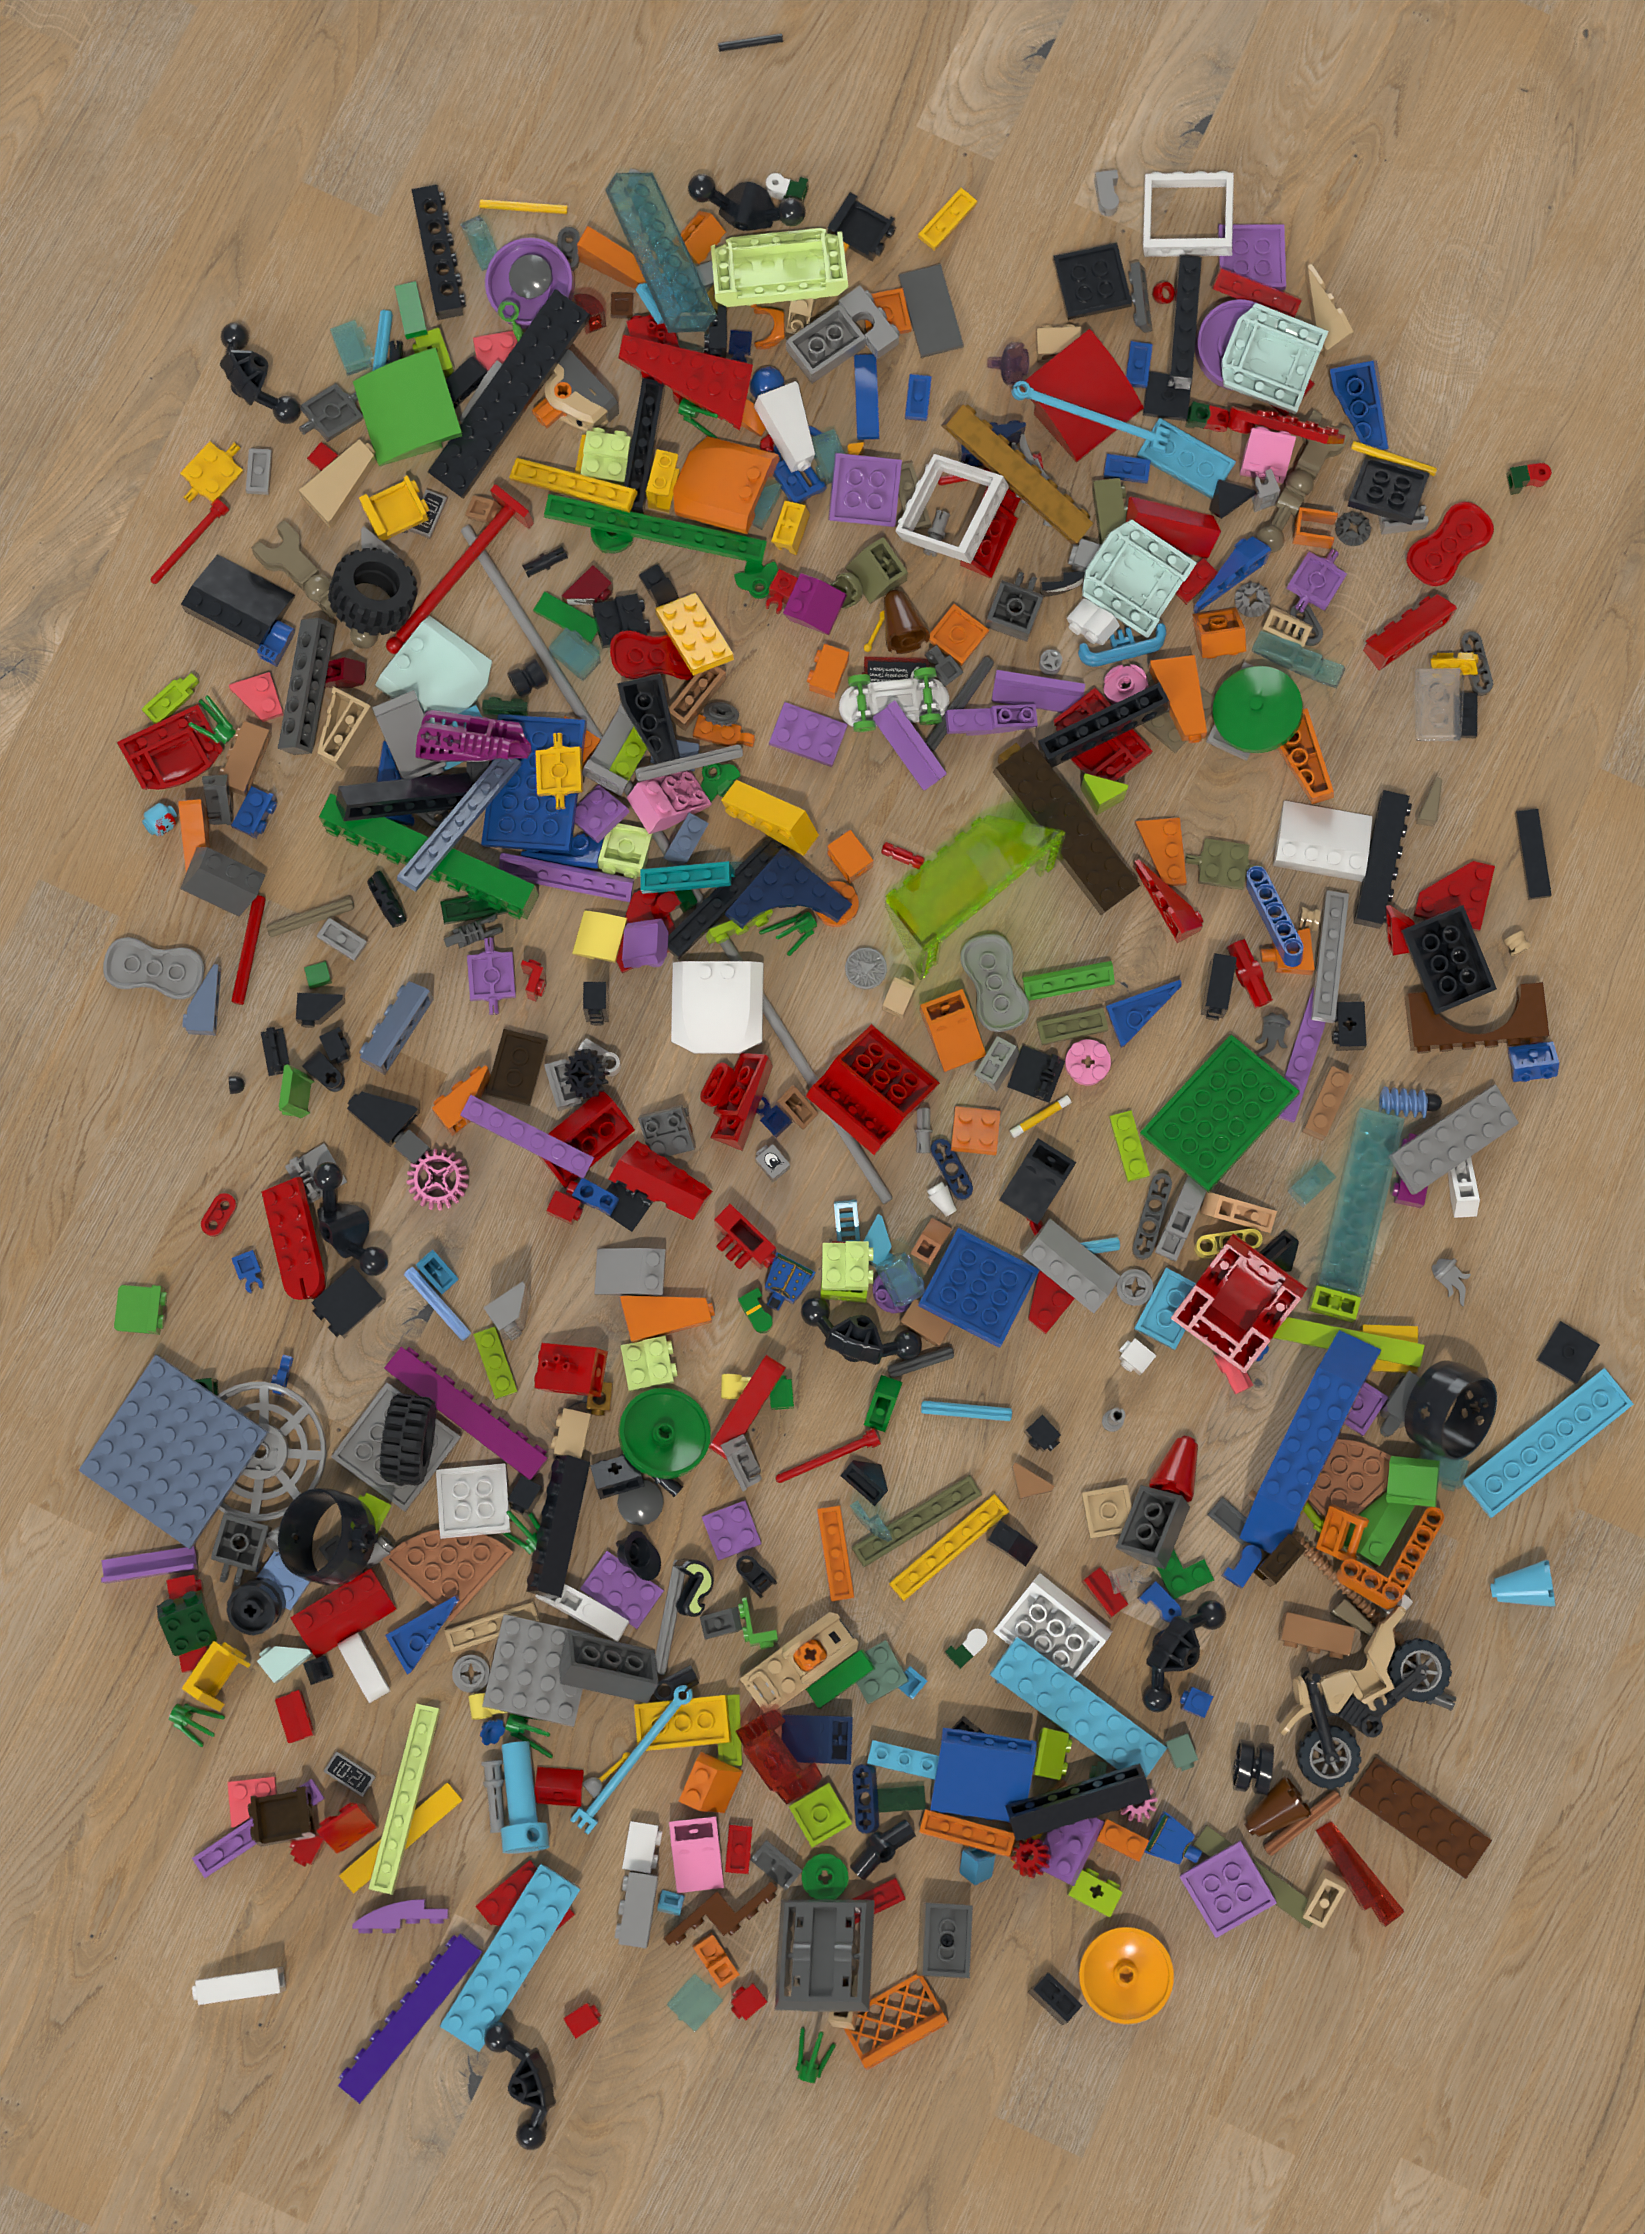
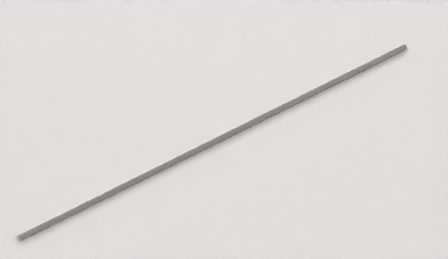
M470 525L461 529V533L470 546L476 540V534ZM484 550L478 557L479 562L577 718L586 720V730L602 739L603 736L488 553ZM631 781L624 790L627 797L634 788ZM662 831L653 833V839L665 856L670 843ZM668 861V863L670 864L671 867H672V866H677V865L671 863L670 861ZM691 889L698 901L695 906L698 907L705 899L699 889ZM717 921L711 928L721 924ZM730 939L720 943L730 961H743ZM763 993L764 1016L811 1088L818 1081L816 1075ZM829 1117L881 1202L886 1204L892 1200V1196L856 1139Z

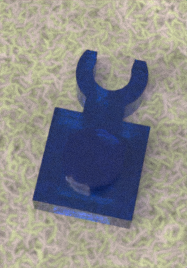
M730 330L729 354L734 355L731 360L747 363L744 355L751 356L752 332Z
M762 1097L761 1100L765 1103V1106L762 1109L757 1108L756 1114L764 1115L760 1119L761 1123L777 1138L793 1122L777 1105L771 1109L770 1102L765 1097Z

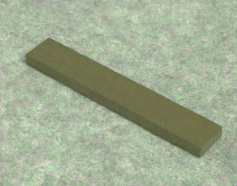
M969 1475L852 1547V1550L863 1568L982 1496Z
M1205 1826L1193 1845L1209 1857H1212L1231 1846L1232 1843L1210 1827ZM1252 1859L1276 1899L1277 1903L1275 1905L1310 1929L1313 1923L1303 1918V1913L1309 1899Z

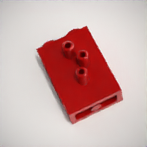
M638 315L626 321L627 331L631 337L679 347L672 321L657 324L652 315L644 317ZM639 371L641 379L654 380L653 377Z
M729 1204L714 1219L715 1227L725 1236L716 1245V1248L723 1252L733 1243L735 1246L725 1257L729 1261H733L742 1252L743 1254L734 1263L738 1269H742L749 1260L760 1270L764 1266L768 1269L776 1257V1247L737 1209Z
M541 1343L538 1353L537 1372L534 1377V1388L545 1392L601 1397L608 1351L595 1347Z

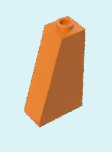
M587 226L577 243L579 262L633 289H636L639 284L660 280L658 269Z
M1195 655L1151 660L1149 672L1155 684H1161L1170 701L1169 714L1182 741H1189V743L1201 742L1206 737L1207 729Z
M201 799L178 801L186 872L196 847L210 848L207 809Z
M620 1297L632 1343L712 1323L711 1317L715 1316L712 1303L707 1304L706 1298Z

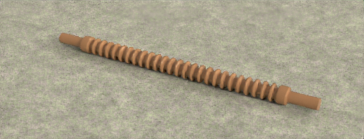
M1252 1489L1247 1496L1254 1502L1257 1493ZM1294 1530L1292 1536L1306 1548L1303 1556H1308V1561H1313V1566L1317 1565L1319 1567L1318 1571L1322 1570V1575H1327V1580H1332V1585L1336 1584L1338 1586L1337 1590L1341 1589V1594H1346V1599H1351V1604L1355 1603L1357 1605L1356 1609L1360 1608L1361 1614L1365 1613V1618H1370V1623L1374 1622L1376 1628L1385 1617L1382 1618L1380 1612L1376 1613V1608H1371L1372 1604L1366 1603V1598L1363 1599L1360 1594L1342 1585L1337 1579V1569L1333 1570V1565H1328L1329 1561H1324V1556H1319V1551H1314V1546L1310 1547V1542H1305V1537H1300V1532H1295ZM1394 1627V1642L1398 1646L1403 1644L1405 1640L1403 1639V1634L1400 1631L1396 1632ZM1413 1654L1409 1658L1412 1661H1414L1416 1659V1654Z

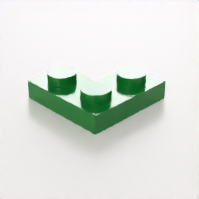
M1174 1549L1166 1569L1156 1567L1169 1595L1173 1599L1214 1581L1204 1559L1183 1569Z

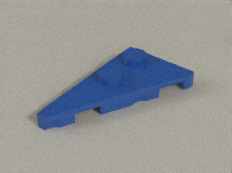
M383 741L376 782L401 780L386 741ZM411 814L385 817L398 824L413 826L415 822Z
M584 833L572 838L571 853L526 850L522 851L521 857L562 865L598 868V859L604 838L597 843L590 836H585Z
M1181 980L1106 1006L1121 1048L1181 988Z
M457 1595L385 1635L407 1675L413 1671L459 1602Z

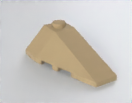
M1311 264L1308 265L1305 272L1312 325L1328 331L1321 349L1323 358H1326L1348 348L1354 332L1342 309L1335 308L1333 295L1325 293V284Z

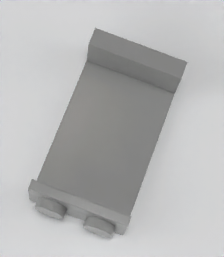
M414 690L372 708L402 779L420 778L429 774L437 776L444 772L445 762L417 759L415 757L417 734L424 714Z
M621 703L615 717L590 760L588 759L582 772L583 776L622 796L629 782L609 771L634 727Z

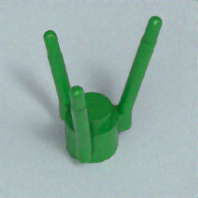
M683 398L678 408V414L684 416L683 421L692 424L705 435L719 439L693 420V418L698 417L699 413L713 418H718V415L701 409V407Z
M207 695L205 699L212 709L202 699L199 700V703L218 723L213 730L216 734L214 735L192 722L189 723V726L208 736L217 744L220 741L226 744L233 738L236 730Z
M807 911L804 914L799 913L793 918L760 930L759 934L762 935L794 923L792 927L776 936L778 940L795 930L800 934L805 933L787 952V955L791 956L808 937L814 934L812 929L817 927V923Z
M508 1510L506 1514L528 1537L525 1541L527 1544L509 1532L502 1534L525 1549L530 1555L536 1549L537 1533L531 1534L518 1518ZM533 1513L529 1515L530 1520L538 1531L540 1525Z
M187 1703L184 1706L176 1704L168 1720L173 1722L175 1728L181 1730L199 1747H203L204 1744L185 1727L191 1725L211 1737H214L215 1733L193 1721V1714L190 1712L221 1720L225 1719L224 1715L195 1708Z
M510 1713L505 1730L511 1732L510 1736L516 1737L521 1741L530 1742L532 1748L550 1759L553 1758L551 1753L520 1734H524L528 1730L549 1737L550 1733L528 1725L529 1720L526 1719L534 1718Z
M802 2027L800 2029L798 2063L795 2070L799 2071L797 2078L802 2081L815 2084L817 2077L821 2078L822 2071L836 2047L835 2043L831 2044L818 2067V2063L815 2061L824 2035L823 2031L819 2032L811 2059L805 2060L803 2063L805 2028Z

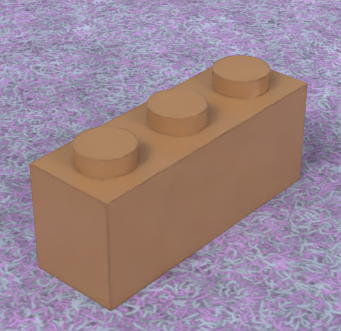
M717 666L696 674L669 707L671 721L686 731L725 682L726 672Z
M246 721L243 722L242 727L239 726L234 737L236 742L227 752L226 759L228 761L225 768L222 767L219 775H228L230 791L247 796L272 737L268 729Z
M1331 1066L1302 1130L1303 1133L1321 1141L1326 1138L1353 1075Z
M1286 1612L1283 1616L1279 1641H1284L1283 1646L1297 1649L1298 1645L1307 1647V1652L1320 1654V1651L1330 1652L1329 1657L1343 1660V1656H1350L1355 1628Z

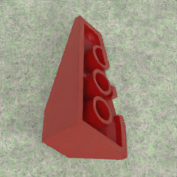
M1139 859L1136 860L1133 868L1175 941L1179 943L1200 932L1203 927L1202 923H1204L1198 911L1195 912L1191 905Z

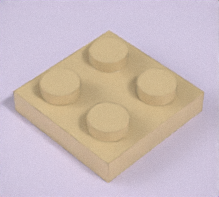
M1128 1485L1081 1493L1090 1539L1121 1534L1132 1508Z

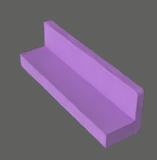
M997 670L992 701L1010 705L1035 704L1036 709L1063 713L1083 697L1085 684Z
M895 700L873 716V721H875L922 790H926L946 776L947 773Z
M195 1546L192 1549L184 1547L102 1560L103 1577L101 1582L108 1584L198 1570Z

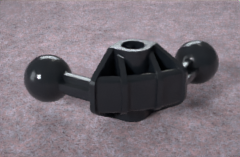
M697 174L688 183V193L693 200L700 203L710 201L720 208L719 215L727 223L742 231L771 228L773 221H781L786 226L794 227L802 223L806 215L804 204L796 198H787L780 203L778 208H775L767 190L753 182L739 183L725 195L716 190L714 180L706 174Z
M236 322L224 326L220 338L222 344L226 347V351L220 361V366L225 372L227 379L231 382L232 392L238 397L243 398L250 406L255 401L272 409L274 417L280 423L292 424L297 421L301 414V406L294 397L285 395L277 399L261 391L268 373L269 364L263 356L253 351L242 350L249 341L247 329L242 324Z
M333 1162L321 1163L316 1167L313 1179L316 1186L322 1190L323 1207L317 1209L322 1238L330 1243L341 1257L346 1259L352 1256L358 1259L360 1268L365 1274L370 1276L382 1274L387 1269L389 1263L386 1252L375 1246L363 1248L370 1231L367 1213L356 1205L336 1203L335 1189L342 1183V1170Z
M814 1297L806 1300L802 1305L801 1317L803 1321L809 1326L819 1327L826 1337L825 1346L839 1352L850 1362L864 1361L877 1365L883 1357L897 1355L902 1359L910 1360L917 1357L921 1352V1338L913 1331H901L895 1336L893 1342L882 1344L876 1325L865 1315L848 1317L834 1327L829 1320L830 1308L826 1301Z
M1208 1600L1203 1602L1198 1607L1197 1614L1187 1618L1180 1615L1175 1616L1168 1627L1155 1635L1152 1651L1146 1659V1664L1152 1668L1151 1684L1144 1689L1142 1694L1143 1704L1148 1710L1156 1713L1163 1712L1172 1702L1171 1691L1164 1684V1672L1185 1671L1197 1664L1200 1657V1644L1194 1629L1202 1626L1208 1630H1216L1225 1623L1226 1610L1218 1601Z
M504 2022L492 2023L484 2033V2042L487 2048L495 2053L508 2051L521 2060L511 2076L508 2092L512 2098L521 2104L534 2107L531 2118L523 2121L517 2128V2142L526 2150H536L546 2140V2129L543 2124L550 2108L556 2104L553 2091L554 2085L551 2082L547 2064L540 2055L538 2048L535 2047L531 2050L514 2039V2032L508 2024Z

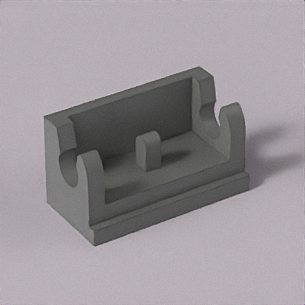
M228 775L202 776L207 816L211 818L209 819V824L231 825L233 810Z
M767 1840L750 1859L785 1890L790 1887L803 1871Z

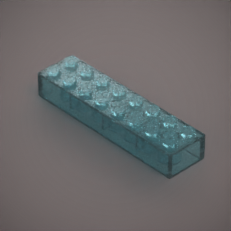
M616 173L605 191L668 333L705 332L717 314L653 173Z
M1359 1108L1356 1112L1315 1286H1322L1358 1297L1364 1295L1394 1167L1388 1156L1398 1150L1404 1118L1364 1108Z

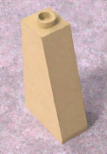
M360 439L299 490L301 498L330 529L334 527L376 463L374 457L376 452L368 443L364 445Z

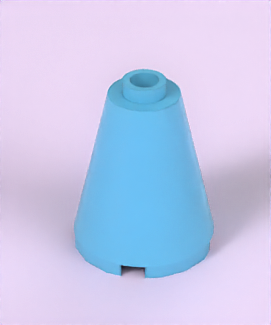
M1544 1560L1494 1579L1495 1583L1490 1584L1492 1598L1497 1597L1498 1602L1547 1607L1556 1606L1549 1560Z

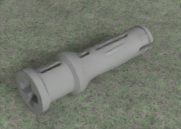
M1114 1408L1106 1412L1102 1418L1103 1427L1109 1432L1119 1430L1124 1423L1125 1411Z
M502 1760L481 1762L485 1773L483 1786L487 1788L490 1833L501 1832L500 1829L504 1827L501 1793L504 1780L501 1779L500 1768Z

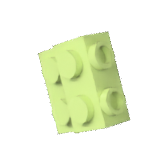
M592 428V431H587L580 475L624 485L631 437L627 436V433L623 431H614V434H608L602 428Z
M618 823L604 838L598 859L599 869H602L607 874L614 875L615 872L623 873L627 878L637 879V876L640 877V869L646 868L653 833L648 834L645 828Z
M869 1241L823 1243L822 1290L868 1291V1284H873V1270H869V1261H873V1247H869Z
M666 1336L620 1345L629 1391L674 1383L673 1377L678 1375L675 1363L670 1362L669 1355L673 1354L671 1340L667 1341Z

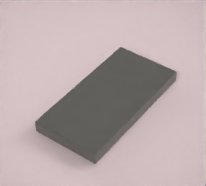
M941 264L898 274L920 357L924 358L963 348L964 344Z

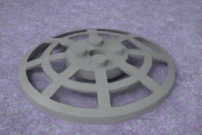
M248 1382L233 1386L220 1393L218 1397L225 1401L240 1392L259 1389L260 1403L245 1405L237 1410L242 1414L259 1410L258 1425L269 1432L261 1444L266 1448V1455L263 1458H259L255 1453L241 1476L244 1474L255 1479L253 1492L244 1490L236 1484L231 1489V1491L239 1496L252 1499L250 1513L231 1508L224 1502L219 1507V1510L227 1515L248 1521H268L283 1517L288 1507L273 1513L259 1514L261 1501L276 1498L287 1491L293 1500L301 1493L295 1484L299 1481L305 1470L307 1459L320 1460L316 1476L308 1490L316 1489L326 1463V1438L319 1417L311 1405L299 1394L279 1384ZM269 1390H275L290 1396L302 1406L301 1409L293 1416L284 1408L269 1404ZM269 1411L282 1415L288 1422L280 1429L269 1425ZM308 1414L313 1419L318 1431L320 1451L308 1450L306 1434L300 1424ZM294 1428L300 1438L301 1449H289L286 1436ZM288 1458L300 1459L298 1469L290 1479L283 1468ZM276 1476L283 1485L275 1491L263 1493L264 1479Z

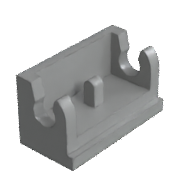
M1272 469L1266 470L1264 483L1261 484L1258 476L1255 479L1258 492L1257 495L1251 498L1254 512L1276 504L1280 489Z
M1421 505L1418 507L1412 525L1378 516L1381 535L1425 530L1429 523L1428 516H1425L1426 506Z
M997 1036L974 1075L982 1084L984 1082L987 1083L991 1089L997 1092L1020 1054L1017 1046Z
M566 1059L544 1064L558 1111L582 1104L581 1098L576 1097V1092H570L571 1084L565 1083L569 1079L568 1076L564 1075L565 1072H568L565 1064L570 1063Z
M744 1434L721 1445L742 1491L747 1490L748 1487L762 1479L760 1474L756 1475L761 1470Z

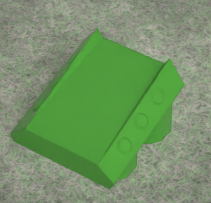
M288 1064L284 1066L279 1111H282V1115L301 1119L310 1114L308 1105L311 1084L315 1081L306 1073Z
M1391 1456L1386 1494L1387 1502L1436 1507L1440 1461Z

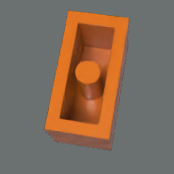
M699 211L672 244L686 261L700 264L707 258L708 253L711 251V246H716L720 243L726 231L711 213Z
M824 644L822 650L818 649L814 662L817 663L815 670H810L807 678V683H810L809 691L835 699L849 661L850 652Z
M1104 1819L1105 1823L1096 1841L1139 1862L1149 1840L1108 1819Z

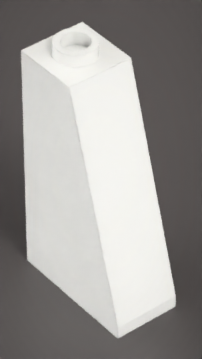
M795 381L759 395L754 405L756 412L791 473L797 470L804 471L808 469L815 456L799 386Z
M283 1967L195 1981L196 1986H192L193 1999L198 2001V2005L277 1994L286 1991Z

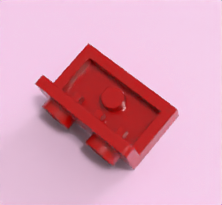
M529 959L528 962L522 960L521 967L523 973L530 976L525 989L527 997L537 1002L538 997H542L546 989L544 968L541 967V963Z

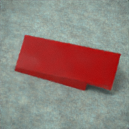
M989 486L986 487V490H985V493H984V495H983V498H984V496H985V494H986V492H987ZM1010 489L1007 490L971 564L960 560V566L985 577H993L1018 520L1014 513L1021 498L1016 497V494Z
M1129 497L1126 522L1129 520L1135 521L1183 554L1204 559L1209 558L1221 533L1214 516Z
M740 1054L733 1069V1079L729 1083L722 1101L716 1105L713 1114L720 1117L710 1137L713 1140L743 1151L773 1068L767 1055Z

